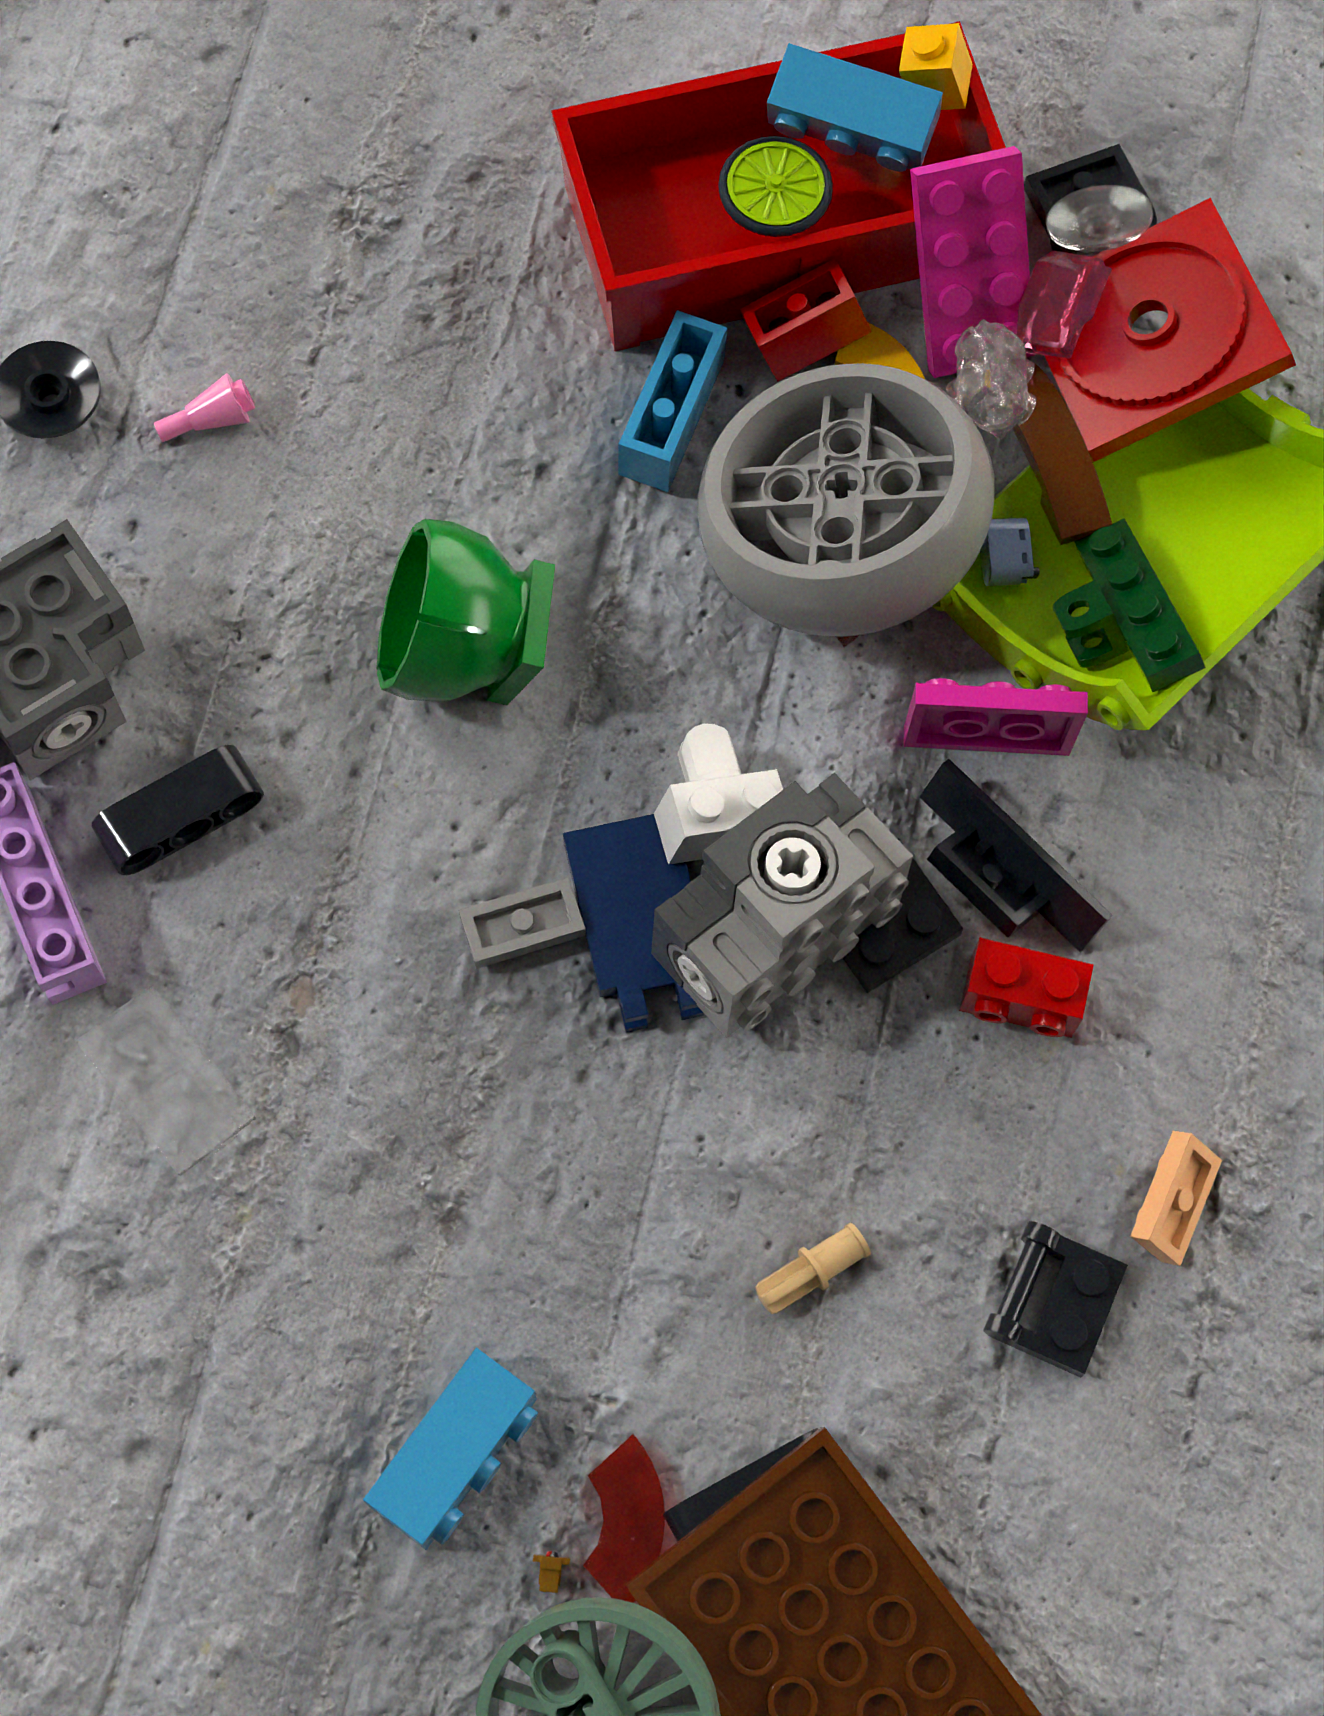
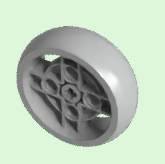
M839 364L812 369L785 379L752 399L733 417L716 440L704 466L698 493L697 511L701 541L711 566L725 587L746 607L769 622L789 630L819 636L845 637L878 632L908 621L929 609L948 594L969 571L983 546L992 520L995 493L994 472L984 440L973 420L952 397L933 383L912 373L876 364ZM906 443L915 445L933 456L915 457ZM775 540L783 553L793 562L771 556L748 541Z

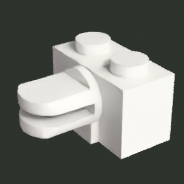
M704 723L695 726L686 734L677 752L685 783L671 784L654 812L668 865L702 860L704 849L783 790L777 769L741 774L731 737L725 728L718 725Z

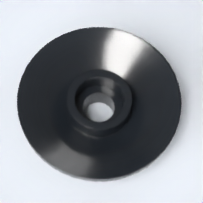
M59 341L34 342L11 353L0 365V418L7 426L22 435L41 439L63 436L82 426L91 417L98 405L101 394L98 371L92 360L82 350L71 344ZM47 395H58V397L52 401L42 402V400Z

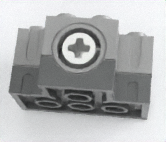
M68 519L51 528V532L37 540L34 538L1 558L2 561H0V738L3 739L11 753L14 754L30 781L127 722L105 675L113 671L114 666L126 659L131 660L145 651L127 604Z
M833 773L808 794L794 781L703 850L702 859L704 860V865L701 866V874L654 911L651 954L678 985L683 986V989L697 1003V1006L726 1038L740 1027L744 1031L754 1028L771 1011L770 1003L784 992L789 996L800 992L814 978L815 972L813 970L828 958L833 962L843 958L858 943L859 938L857 935L872 923L876 928L883 926L902 907L900 899L902 892L909 884L907 875L913 855L869 808L865 809L866 805L836 773Z

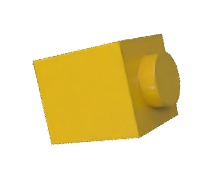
M959 23L906 27L899 67L901 79L943 92L941 110L966 109L973 64Z

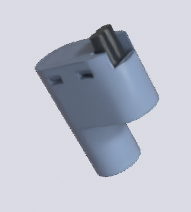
M992 519L986 539L980 550L984 584L986 586H1010L1027 583V579H1037L1040 570L1039 567L1033 566L1030 529L1027 519Z

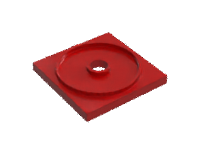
M1211 198L1031 287L1034 335L1093 462L1296 366L1293 354ZM1163 311L1168 314L1165 324L1153 333L1138 334L1132 330L1134 322L1147 312Z

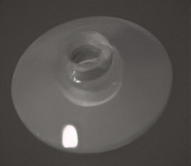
M1121 185L1087 187L1068 194L1054 204L1047 215V231L1054 242L1071 250L1083 252L1110 250L1126 245L1140 237L1152 222L1153 209L1147 196L1136 189Z

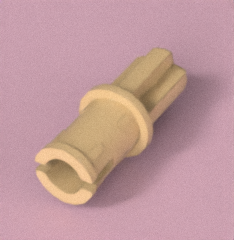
M848 1223L842 1230L810 1250L805 1247L798 1250L799 1257L758 1282L755 1287L758 1298L771 1314H777L819 1287L824 1291L829 1288L828 1280L860 1259L871 1255L870 1248L853 1223Z

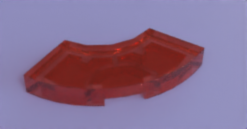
M632 1434L588 1475L590 1483L600 1498L603 1525L598 1545L583 1564V1567L610 1598L635 1603L636 1600L624 1584L660 1556L665 1528V1518L663 1516L665 1508L662 1488L654 1465L642 1444Z

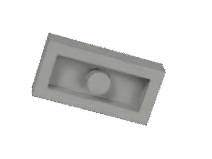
M568 877L459 910L461 923L476 969L586 936V929Z

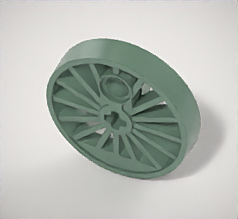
M604 1597L582 1598L558 1604L540 1613L514 1633L490 1663L484 1675L476 1705V1716H499V1699L545 1714L537 1716H720L717 1693L712 1677L704 1660L688 1638L665 1618L645 1607L620 1599ZM577 1621L578 1631H561L559 1627L560 1624ZM595 1621L617 1624L606 1667L600 1658ZM634 1630L649 1638L654 1644L620 1687L615 1690L630 1631ZM538 1633L546 1645L539 1655L524 1644ZM664 1651L680 1667L681 1670L629 1696ZM559 1657L571 1661L577 1668L579 1677L571 1679L560 1675L554 1667L553 1658ZM509 1661L513 1662L530 1677L532 1687L503 1677ZM688 1685H691L698 1703L648 1707Z

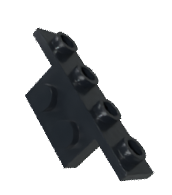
M950 759L941 764L920 795V798L955 832L939 843L927 860L1007 938L1040 913L1081 953L1113 915Z

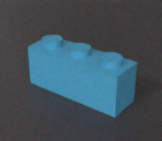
M788 43L767 100L768 123L774 125V128L785 136L801 139L806 135L825 141V145L837 153L853 155L855 152H859L876 158V161L887 169L902 172L907 168L912 169L922 166L941 113L943 92Z
M678 310L676 311L618 444V475L669 492L725 361L727 327Z
M476 1347L363 1498V1501L425 1550L428 1549L434 1539L443 1545L464 1517V1513L457 1509L472 1488L480 1494L499 1470L502 1463L494 1457L508 1438H511L516 1443L519 1442L538 1415V1412L532 1408L537 1400L535 1390Z

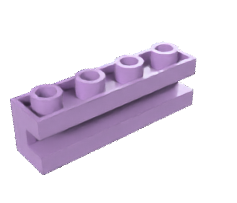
M15 762L0 768V888L37 983L42 991L46 992L51 1004L54 1005L107 982L29 786Z

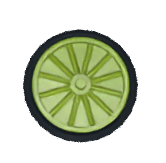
M770 136L748 141L738 147L726 159L720 171L718 188L720 199L726 212L736 223L759 235L781 237L803 232L819 221L831 202L833 183L826 162L814 149L792 138Z

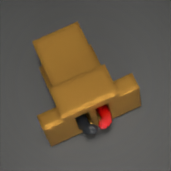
M548 1551L546 1555H533V1562H540L539 1591L558 1593L562 1564L570 1565V1557H559L555 1551L553 1553Z

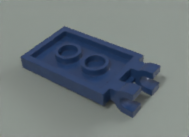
M654 814L563 833V843L579 911L586 929L585 937L599 996L605 997L617 994L625 1033L648 1028V1011L642 991L670 985L674 986L681 1020L704 1016L702 1010L683 989V986L678 985L651 954L655 909L691 882L686 862L668 865Z

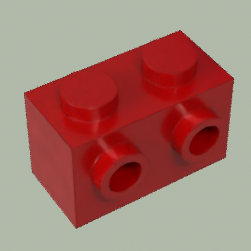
M836 258L740 309L758 348L777 382L872 332Z
M979 937L970 958L959 1011L973 1014L976 1018L990 1023L1002 1024L1007 1022L1028 1027L1033 1032L1048 1037L1065 1036L1072 1038L1083 1020L1094 964Z

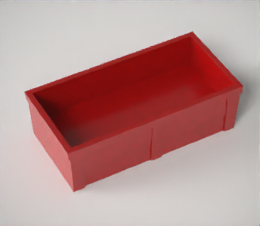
M960 21L955 23L960 25L973 64L966 109L941 110L922 166L1006 148ZM905 33L818 53L901 79L899 67ZM782 60L551 110L553 126L561 150L565 188L615 352L638 347L640 342L665 337L677 310L716 324L745 319L740 310L741 308L836 258L854 294L920 279L910 169L907 168L902 172L893 171L881 166L876 161V158L859 152H855L853 155L840 154L825 145V141L806 135L801 139L792 138L814 149L826 162L833 183L832 199L825 214L816 224L805 231L791 236H765L745 229L732 219L726 212L720 199L718 182L720 171L726 159L746 142L770 136L791 138L778 132L774 125L768 123L767 100Z

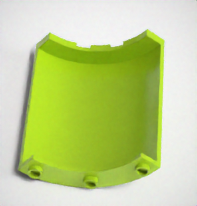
M1248 388L1093 462L1106 499L1112 524L1125 518L1198 648L1206 667L1153 693L1129 647L1128 652L1102 664L1088 668L1079 666L1066 640V634L1053 610V604L1066 593L1093 580L1079 555L1075 543L1070 542L1060 545L1040 504L1042 489L1030 465L994 497L992 519H1027L1030 529L1033 566L1039 567L1040 570L1037 579H1027V583H1021L1020 585L986 586L982 577L979 552L973 565L961 581L932 607L938 611H945L976 643L1011 672L1014 680L1023 689H1039L1046 685L1056 684L1067 686L1072 691L1088 692L1087 718L1107 724L1115 730H1149L1324 560V429L1310 425L1311 420L1308 414L1294 408L1273 394L1265 401ZM1089 607L1077 608L1072 612L1071 616H1081L1088 611ZM1092 638L1085 643L1084 647L1091 648L1097 646L1102 641V638Z

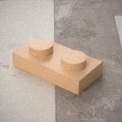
M1172 1131L1164 1154L1158 1162L1157 1171L1143 1206L1137 1214L1136 1223L1130 1236L1159 1261L1178 1266L1182 1264L1222 1162L1215 1153L1192 1133Z

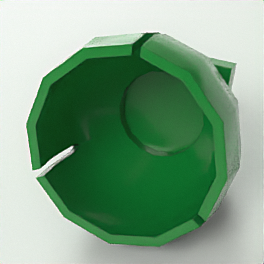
M423 519L412 527L399 553L387 591L378 637L376 666L381 690L406 700L447 702L488 686L486 701L508 705L544 668L555 564L534 559L524 571H516L489 538L450 521Z

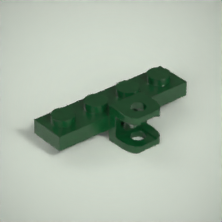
M1125 518L1110 526L1100 528L1093 534L1074 542L1093 581L1060 597L1053 604V610L1080 667L1088 668L1102 664L1128 652L1129 647L1152 693L1206 668L1198 648ZM1089 607L1085 614L1078 617L1071 616L1072 612L1077 608ZM1102 638V641L1097 646L1091 648L1084 647L1088 640Z

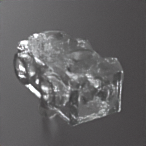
M982 319L976 327H968L958 339L955 347L957 377L947 384L946 391L950 397L957 401L976 426L1002 440L1016 424L1021 425L1026 422L1035 408L1036 397L1029 393L1027 389V383L1033 375L1035 365L1026 358L1025 344L1022 343L1015 333L1008 330L1003 324L989 323Z

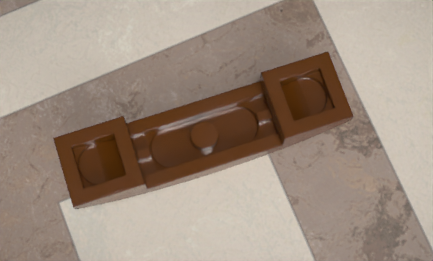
M1033 361L984 374L982 377L983 385L1000 420H1009L1042 489L1040 504L1060 545L1080 540L1093 534L1100 528L1112 525L1106 499L1083 437L1063 398L1043 370Z

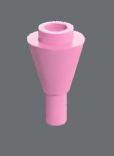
M226 373L189 402L184 410L154 422V426L161 441L165 442L193 429L200 431L250 423L247 412L255 409V406L244 381L239 379L233 382L230 375Z

